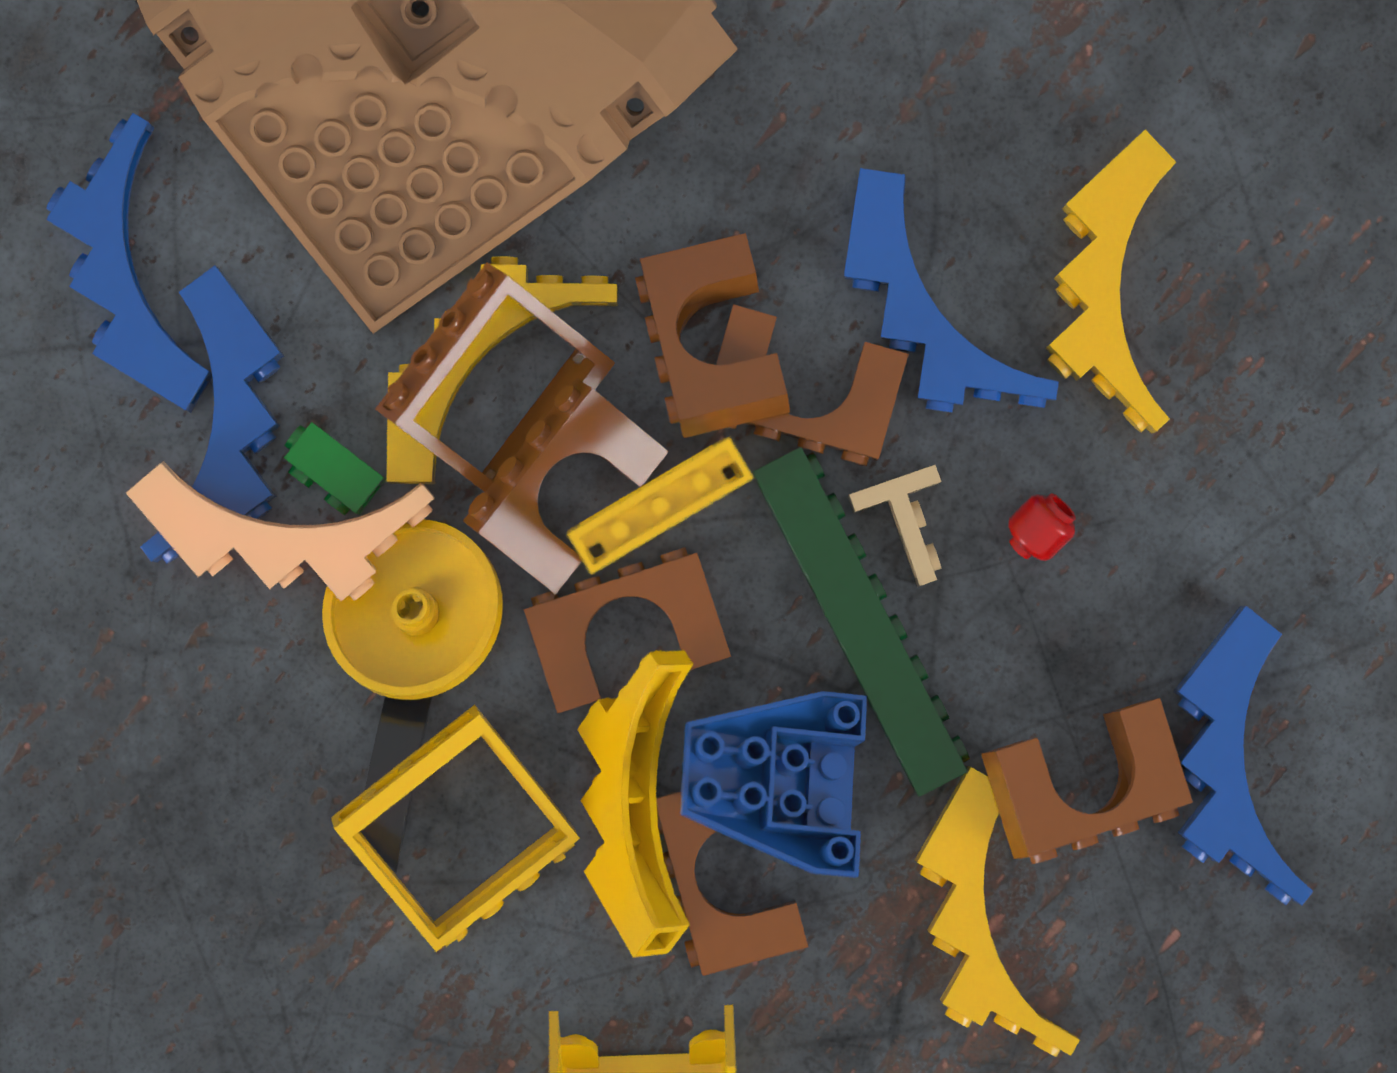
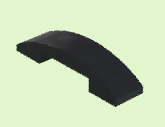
M385 697L365 790L421 747L425 736L432 697L415 700ZM412 791L360 831L395 873L398 869ZM353 852L352 864L364 866Z

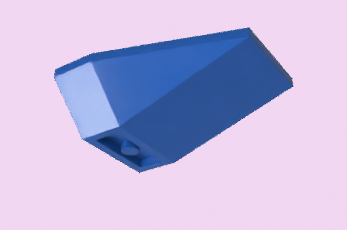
M822 691L687 722L685 724L680 815L809 873L852 878L859 877L861 831L851 830L854 753L855 746L865 741L867 696Z

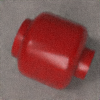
M1053 493L1048 496L1035 494L1009 518L1008 527L1013 536L1009 543L1024 559L1028 560L1033 556L1042 561L1050 560L1074 537L1075 526L1073 522L1076 520V516L1072 509Z

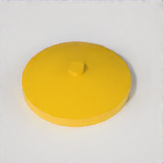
M423 519L413 528L406 522L393 533L398 540L379 557L373 552L366 556L376 568V572L370 577L375 584L354 601L348 595L340 601L328 586L326 587L323 599L322 619L324 634L331 653L338 664L360 685L374 693L394 699L415 700L436 696L466 680L477 670L491 651L502 620L503 600L501 586L497 573L487 555L472 539L458 529L445 523Z

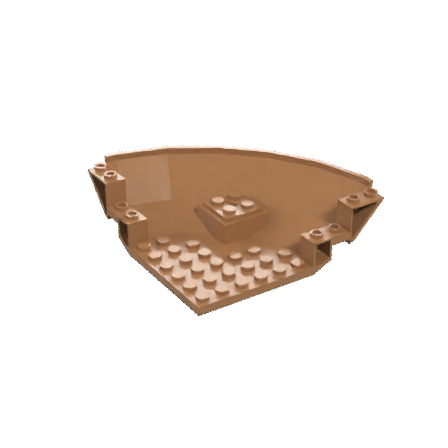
M137 0L145 22L153 36L157 34L183 67L184 71L178 78L203 120L373 334L591 180L627 150L631 139L662 117H667L729 59L738 48L712 15V12L717 8V3L714 0H422L427 3L429 12L424 16H418L412 10V3L417 0ZM184 28H195L199 35L198 40H188L184 36ZM632 98H638L643 102L644 108L638 112L632 111L628 107L627 102Z

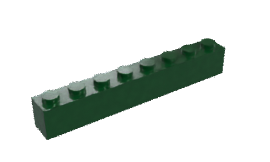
M802 447L753 471L752 475L865 696H867V700L916 795L920 797L967 773L964 762L970 760L969 754L958 735L950 738L943 724L944 721L950 719L938 695L929 697L922 681L929 678L917 654L911 657L908 656L901 642L908 638L907 633L896 613L888 617L881 603V600L887 598L886 592L875 573L867 576L860 562L861 559L867 557L855 533L846 535L839 521L846 517L845 512L834 492L826 496L819 482V479L824 477L825 474L814 452L805 455Z

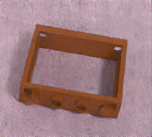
M486 262L476 277L469 280L467 289L454 306L442 315L438 327L426 343L414 352L410 364L398 380L387 388L389 391L376 407V410L486 492L497 478V472L502 463L509 457L514 456L526 442L525 438L529 429L536 422L543 420L553 408L554 400L561 389L572 384L577 378L595 390L614 366L615 362L508 275ZM508 295L575 350L483 472H480L413 421V419Z

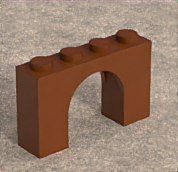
M746 233L640 258L643 275L635 277L641 304L650 302L653 315L645 317L650 342L660 341L663 355L654 358L660 383L670 382L673 394L672 396L664 397L670 424L680 423L683 438L790 413L787 390L777 353L728 365H712L692 357L680 343L684 326L703 307L759 293L756 271Z
M733 304L716 365H728L766 356L777 317ZM864 342L850 392L845 401L836 410L817 418H800L785 413L744 424L755 427L753 435L777 442L780 441L781 434L799 439L798 448L802 447L804 450L823 454L825 447L842 451L841 460L867 466L869 459L878 461L908 354ZM737 425L728 428L736 429Z
M577 378L572 384L561 389L554 400L553 408L543 420L536 422L529 429L525 438L526 442L514 456L509 457L502 463L495 481L486 492L479 494L472 501L468 515L463 520V522L554 594L560 590L583 559L551 533L540 517L538 511V492L543 478L551 467L561 459L572 454L592 453L599 455L623 476L641 487L669 452L596 390Z
M686 547L660 555L662 564L645 569L642 561L618 569L619 578L603 584L600 576H596L575 583V593L559 598L557 593L554 594L550 591L530 598L533 606L524 609L557 713L602 699L587 654L586 635L589 624L595 614L607 603L619 598L638 597L649 600L658 605L668 615L674 627L681 651L685 650L693 663L690 670L731 657L697 553L688 555Z
M1160 698L1142 701L1103 714L1117 758L1119 775L1116 789L1110 800L1101 809L1092 814L1082 813L1071 808L1058 796L1051 782L1038 738L1022 740L981 754L1014 859L1030 857L1031 864L1044 862L1058 857L1056 848L1071 844L1072 850L1089 847L1099 843L1098 834L1111 830L1113 837L1138 830L1139 825L1137 821L1152 816L1153 823L1166 821L1180 816L1178 807L1193 803Z
M682 790L656 797L659 835L664 834L668 851L663 853L664 862L669 878H676L680 895L676 896L690 924L689 928L692 939L684 941L691 968L700 966L702 976L808 947L795 900L742 914L726 912L711 904L698 887L695 877V861L703 843L716 831L680 815Z

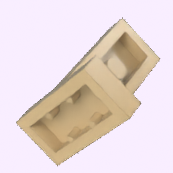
M936 465L848 495L853 513L888 502L917 587L937 580L934 571L941 569V564L933 543L924 544L919 528L925 527L926 521L918 500L910 503L908 494L941 482Z

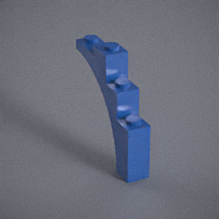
M132 113L128 121L121 119L114 128L109 139L113 146L105 159L97 158L89 169L86 176V181L89 182L86 190L69 181L65 189L60 186L48 202L46 209L50 211V214L46 220L92 247L89 255L82 253L78 257L69 274L73 278L69 287L115 314L111 322L105 320L95 333L92 343L96 345V348L92 354L191 413L213 377L212 372L192 359L162 327L146 300L133 265L128 223L130 193L136 168L154 127L148 121Z
M860 168L844 278L853 280L852 288L879 292L880 284L888 285L881 339L890 340V349L916 352L917 344L926 345L918 399L927 400L926 409L952 413L954 404L963 405L965 388L974 389V398L1000 401L1001 393L1019 395L1018 404L1045 408L1046 400L1055 401L1058 381L1032 376L991 358L972 345L949 323L926 291L915 268L908 246L904 220L905 174Z
M214 265L179 291L201 331L209 355L214 390L213 423L208 449L192 487L200 494L223 507L242 515L261 519L272 510L269 502L277 496L246 456L245 452L252 449L254 454L270 445L277 438L273 432L280 427V424L249 382L256 379L258 383H261L281 368L277 361L285 355L221 269ZM159 531L140 547L151 562L158 563L163 559L168 564L179 557V554Z
M1240 606L1173 691L1182 698L1177 705L1197 721H1200L1203 716L1209 719L1180 755L1179 760L1184 769L1183 773L1187 783L1199 792H1202L1205 787H1208L1211 791L1181 827L1178 834L1186 839L1182 848L1200 862L1204 863L1209 857L1211 860L1219 863L1226 853L1230 851L1233 855L1229 862L1249 877L1256 871L1269 882L1265 890L1285 906L1290 900L1303 905L1313 893V890L1293 873L1267 838L1249 794L1244 765V730L1250 696L1268 654L1282 633L1249 607Z

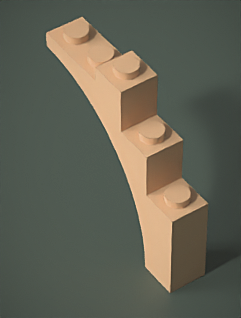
M164 461L126 492L129 498L198 577L206 570L212 577L233 560L228 552L234 548L269 589L277 583L284 589L304 572L299 564L306 560L340 601L348 595L355 601L375 584L370 577L376 572V568L366 556L373 552L379 557L398 540L393 533L406 522L412 528L433 511L428 503L434 499V495L421 482L397 500L359 517L316 525L282 524L242 515L217 504L182 480Z

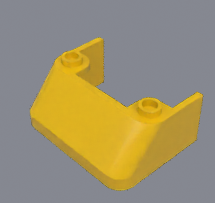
M724 1005L725 1031L710 1029L696 1035L689 1042V1053L601 1057L598 1056L597 1045L585 1036L573 1034L560 1037L558 1011H549V1073H736L733 1005Z

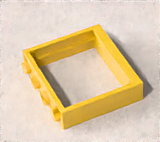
M722 438L567 530V534L592 574L750 481L753 477L731 439ZM730 465L735 476L727 480L721 469ZM600 542L605 553L594 558L589 547Z
M475 704L331 817L336 832L436 952L443 946H449L456 939L460 942L468 933L467 927L480 917L488 919L503 906V899L516 889L523 891L531 886L540 876L538 871L551 861L558 863L565 859V853L575 846L574 843L580 839L573 825ZM481 736L554 827L434 921L360 831Z

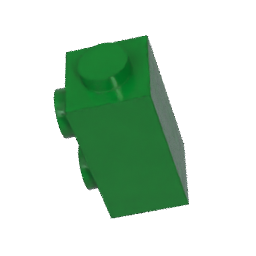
M313 422L307 428L300 425L284 445L289 449L284 459L292 464L288 473L308 488L316 482L329 492L324 500L344 516L350 509L360 515L386 482L385 477Z

